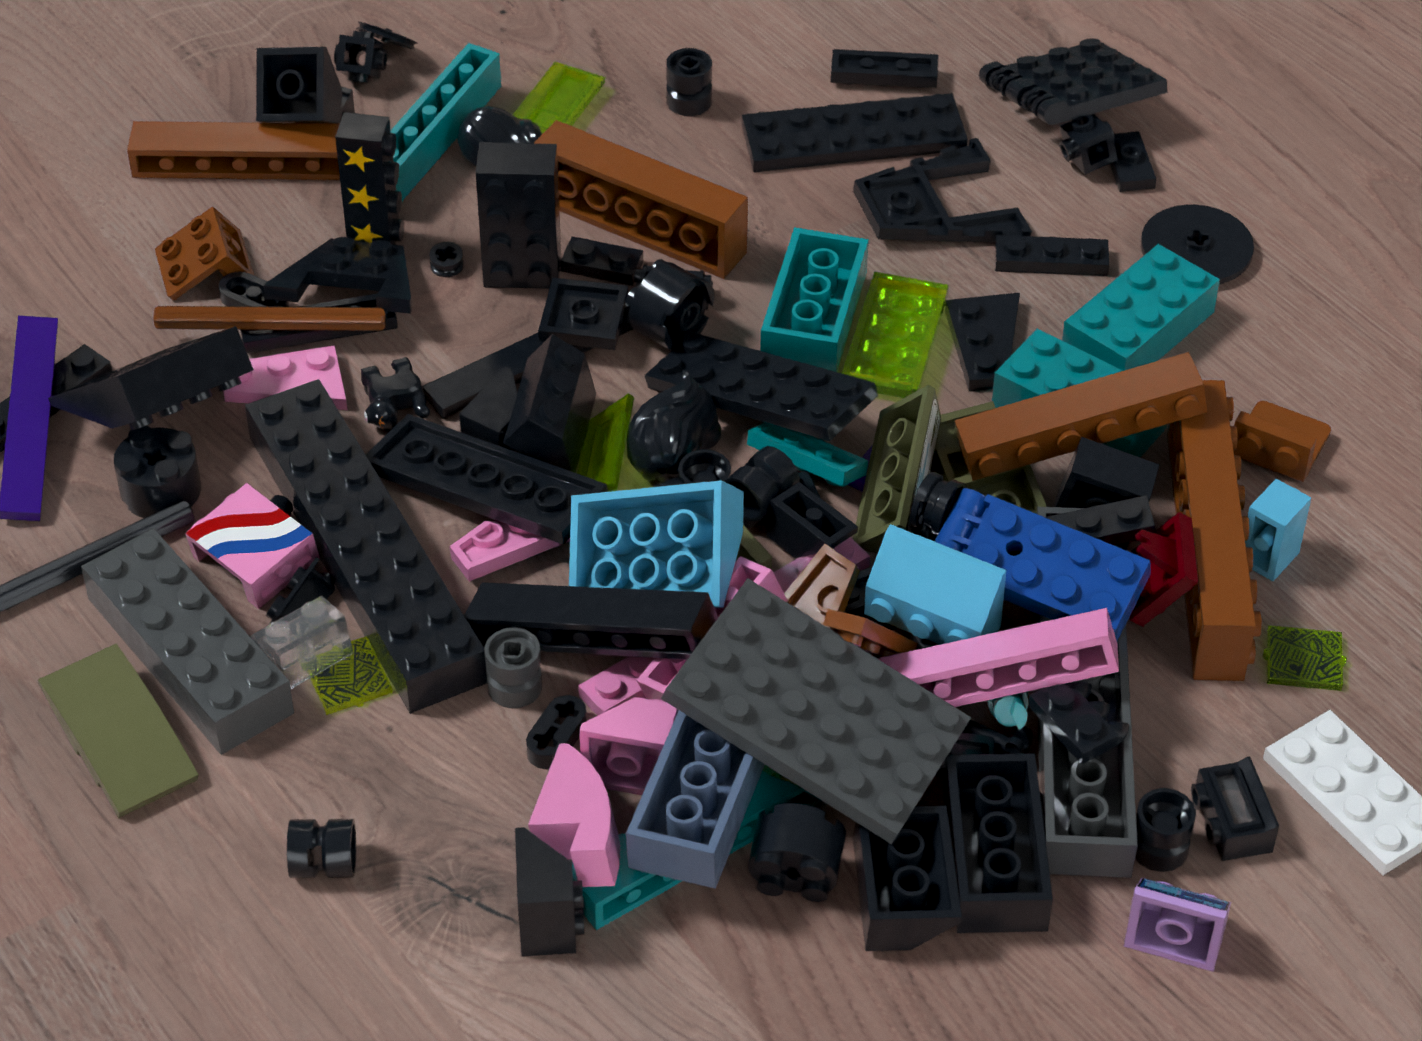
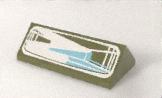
M930 385L880 411L856 520L858 532L852 538L864 551L878 553L885 532L890 524L914 533V527L910 520L911 508L920 484L931 473L942 420L935 388Z

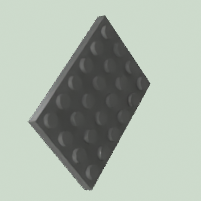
M747 578L678 671L661 698L890 844L897 837L971 719L967 714L858 646L844 641L842 636Z

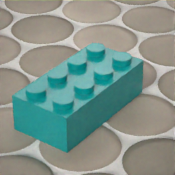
M794 227L762 324L760 351L834 372L838 371L867 274L869 239Z
M1157 244L1064 321L1062 341L1123 371L1158 361L1214 313L1220 279L1162 245Z
M1037 328L995 372L992 401L995 407L998 408L1123 370ZM1167 424L1101 444L1141 458L1167 428Z

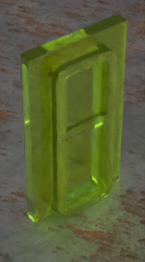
M554 62L514 112L513 116L520 119H530L537 123L542 134L556 120L573 126L606 83L605 77Z
M629 393L589 420L577 474L607 484L608 492L617 491L634 402V397Z

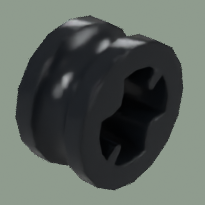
M441 242L431 248L429 252L430 268L434 274L440 277H452L462 271L464 267L463 250L459 245L453 242Z

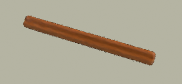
M157 306L154 310L153 321L157 329L224 330L236 326L238 330L382 331L386 324V314L383 308Z

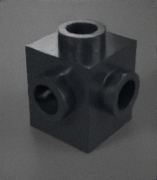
M353 31L352 36L340 35L339 44L336 45L334 51L336 71L348 75L347 81L368 84L369 78L380 79L381 70L384 71L386 69L388 58L387 50L383 49L384 43L374 39V33ZM366 53L365 64L361 65L360 56Z
M1091 114L1060 125L1063 140L1059 142L1062 155L1068 162L1072 160L1085 175L1118 160L1114 145V132L1107 121L1102 122L1095 114Z

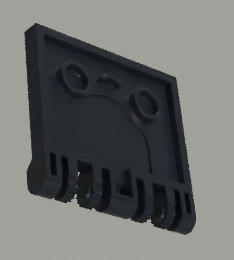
M1094 38L1082 40L1079 45L1070 48H1052L1048 51V54L1038 57L1023 56L1018 58L1016 63L1005 66L998 61L985 64L979 72L981 82L1002 93L1003 96L1025 110L1032 112L1036 117H1039L1049 125L1059 124L1168 93L1166 78L1118 52L1117 49L1111 48L1099 39Z

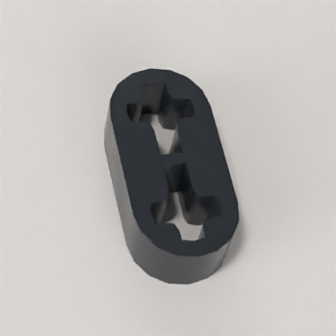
M562 695L549 703L526 738L527 758L532 765L541 769H550L559 744L568 743L572 747L575 745L580 737L581 724L586 722V706L581 699L576 696ZM560 717L566 718L560 725ZM551 739H553V747L547 746Z

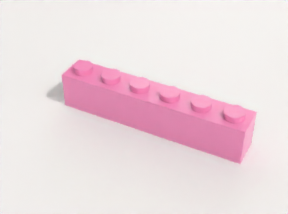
M1107 608L878 658V660L954 707L1119 672L1118 643Z

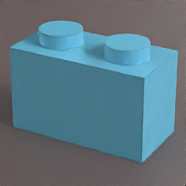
M1275 479L1250 505L1248 511L1249 537L1245 541L1246 547H1252L1253 549L1252 570L1271 581H1274L1299 554L1312 499L1298 489L1278 479Z

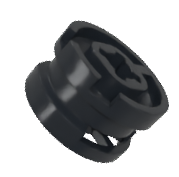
M935 472L929 473L920 484L912 504L910 515L912 526L923 531L930 528L932 533L938 536L961 490L967 488L966 484L957 480L947 482L943 480V475Z

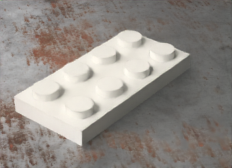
M1331 710L1265 748L1263 759L1382 875H1385L1422 851V796Z

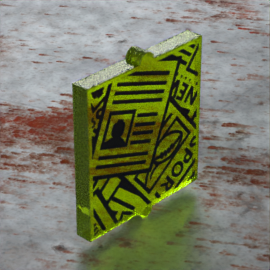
M1268 625L1267 648L1263 652V659L1267 660V684L1342 691L1343 667L1347 660L1342 655V632Z
M367 636L340 645L333 643L328 649L301 657L304 669L326 715L355 705L362 707L364 702L393 693L392 686Z

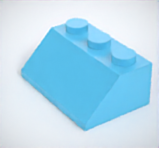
M890 524L885 532L866 584L864 614L873 617L879 622L888 623L910 632L918 638L927 639L939 645L995 633L1001 627L1007 570Z

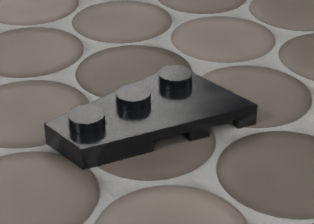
M1020 292L946 300L945 314L968 391L993 389L995 372L1011 356Z

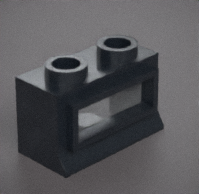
M1248 756L1236 763L1199 769L1196 783L1191 785V797L1196 810H1202L1205 818L1207 840L1210 845H1216L1221 860L1227 861L1273 853L1279 824L1251 757Z

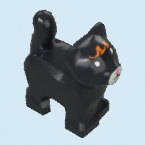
M407 357L392 361L391 366L396 373L391 376L383 377L375 365L361 369V382L370 401V405L364 411L367 423L373 424L380 429L391 431L398 424V410L412 407L418 417L422 419L429 417L430 410L426 406L427 400L420 378L413 372L412 365Z

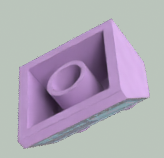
M1141 878L1133 894L1124 947L1213 972L1226 928L1231 902L1218 899L1210 894H1199L1174 887L1167 882Z

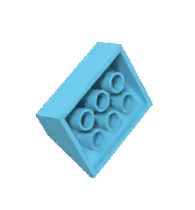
M720 480L572 495L569 586L708 592L714 608H723L743 535L744 491Z

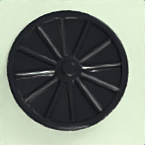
M358 21L360 26L355 29L374 33V37L381 39V42L387 44L389 42L416 50L414 47L415 44H418L416 41L394 33L391 29H383Z

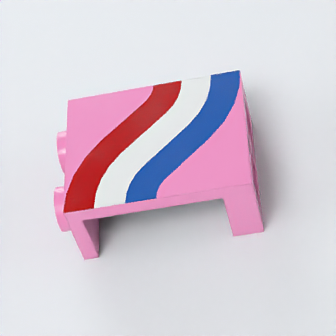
M248 483L235 493L227 496L223 503L206 517L198 520L185 533L194 559L200 562L209 555L241 580L247 600L258 609L288 585L300 566L308 569L316 557L320 559L313 533Z

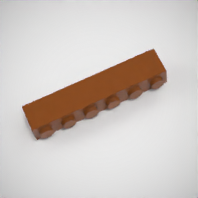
M133 121L127 148L132 178L340 180L335 140L340 123Z
M1186 352L955 420L961 452L972 481L1074 452L1081 437L1098 443H1104L1207 413V404L1202 378L1190 353Z

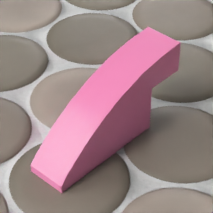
M568 743L559 744L528 823L529 830L568 860L572 859L577 880H582V887L615 886L620 867V842L607 790L600 775L589 760Z

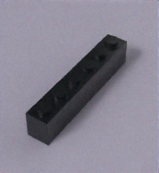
M486 582L481 583L464 614L483 647H485L487 639L495 632L504 628L516 627L534 634L539 641L540 651L670 659H688L718 619L708 592Z

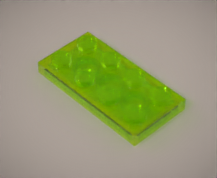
M874 271L842 374L874 382L878 394L905 398L920 390L948 297L949 285Z

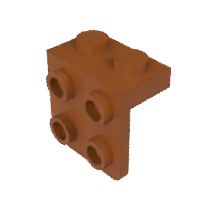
M1259 401L1256 403L1251 414L1241 411L1236 418L1234 426L1237 427V448L1233 451L1234 455H1240L1243 460L1304 482L1330 436L1331 427L1327 423L1273 403Z

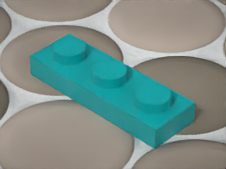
M766 422L748 430L746 445L758 450L766 446L775 447L792 460L798 471L813 473L824 478L830 485L843 487L865 476L867 473L868 460L813 436Z

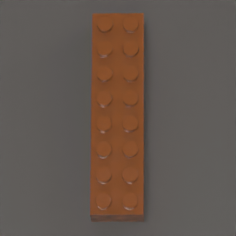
M1202 380L1205 387L1207 413L1169 423L1167 431L1175 515L1180 512L1192 518L1198 583L1189 592L1184 594L1193 680L1244 681L1248 664H1254L1256 645L1253 637H1260L1262 619L1261 612L1254 611L1253 604H1256L1257 580L1250 579L1249 572H1252L1253 549L1245 545V541L1249 537V518L1241 514V510H1244L1245 487L1244 485H1238L1237 482L1241 477L1240 455H1234L1233 451L1237 448V427L1230 426V421L1233 419L1234 402L1233 397L1226 396L1225 380Z

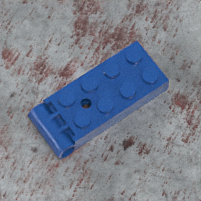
M968 488L961 490L934 541L1007 570L1004 600L1051 620L1107 608L1117 641L1151 575L1150 560L989 494L984 496ZM1015 550L1021 552L1017 556H1012L1009 554L1010 552Z

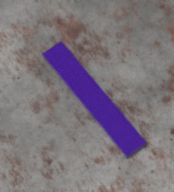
M18 315L0 492V519L41 520L51 410L48 398L52 397L58 318Z

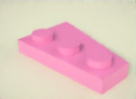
M335 346L252 358L250 362L254 370L239 376L241 384L223 391L225 402L249 404L319 379L337 409L347 410L346 396Z
M495 520L484 521L449 547L451 559L470 582L562 544Z

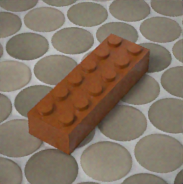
M558 120L534 142L535 144H557L560 212L722 279H725L747 254V196Z

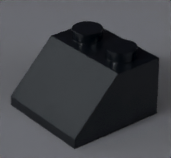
M327 47L257 48L256 122H341L342 87Z
M515 828L521 957L575 954V935H585L582 880L573 881L571 861L526 828Z

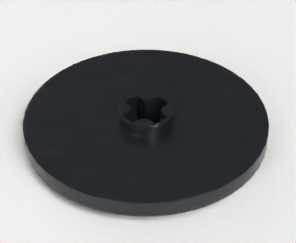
M1178 205L1164 209L1148 220L1141 236L1143 256L1157 244H1160L1219 278V284L1229 282L1244 273L1251 263L1254 251L1251 233L1240 220L1223 210L1205 205Z

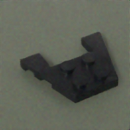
M350 237L329 239L264 284V299L299 302L309 285L379 291L376 296V308H383L388 312L408 314L412 312L411 291L404 246L392 245L384 240L361 242L355 241Z

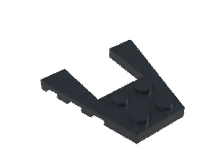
M978 138L970 139L968 146L959 149L954 145L942 149L939 156L926 161L923 157L910 161L909 167L895 171L894 167L854 181L853 193L878 239L995 242L996 235L1031 236L1032 233L1018 207L957 217H949L929 180L989 172L991 160Z

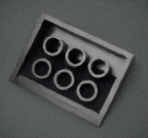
M234 326L166 348L49 397L48 400L53 407L112 429L129 424L132 431L153 423L152 414L159 412L161 417H165L184 409L181 403L184 400L188 399L190 404H194L212 397L211 389L216 386L219 392L241 384L239 376L254 369L238 329Z

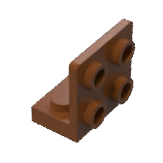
M213 206L200 216L195 217L189 224L171 237L166 238L155 248L166 293L172 300L179 298L216 270H219L223 276L233 272H246L254 275L241 230Z

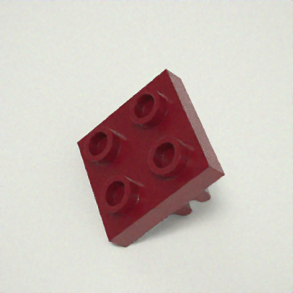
M1180 512L1157 529L1156 534L1141 530L1135 535L1136 539L1142 543L1134 548L1131 553L1150 560L1151 575L1129 617L1131 622L1142 627L1157 615L1163 613L1167 607L1189 592L1198 583L1192 518Z

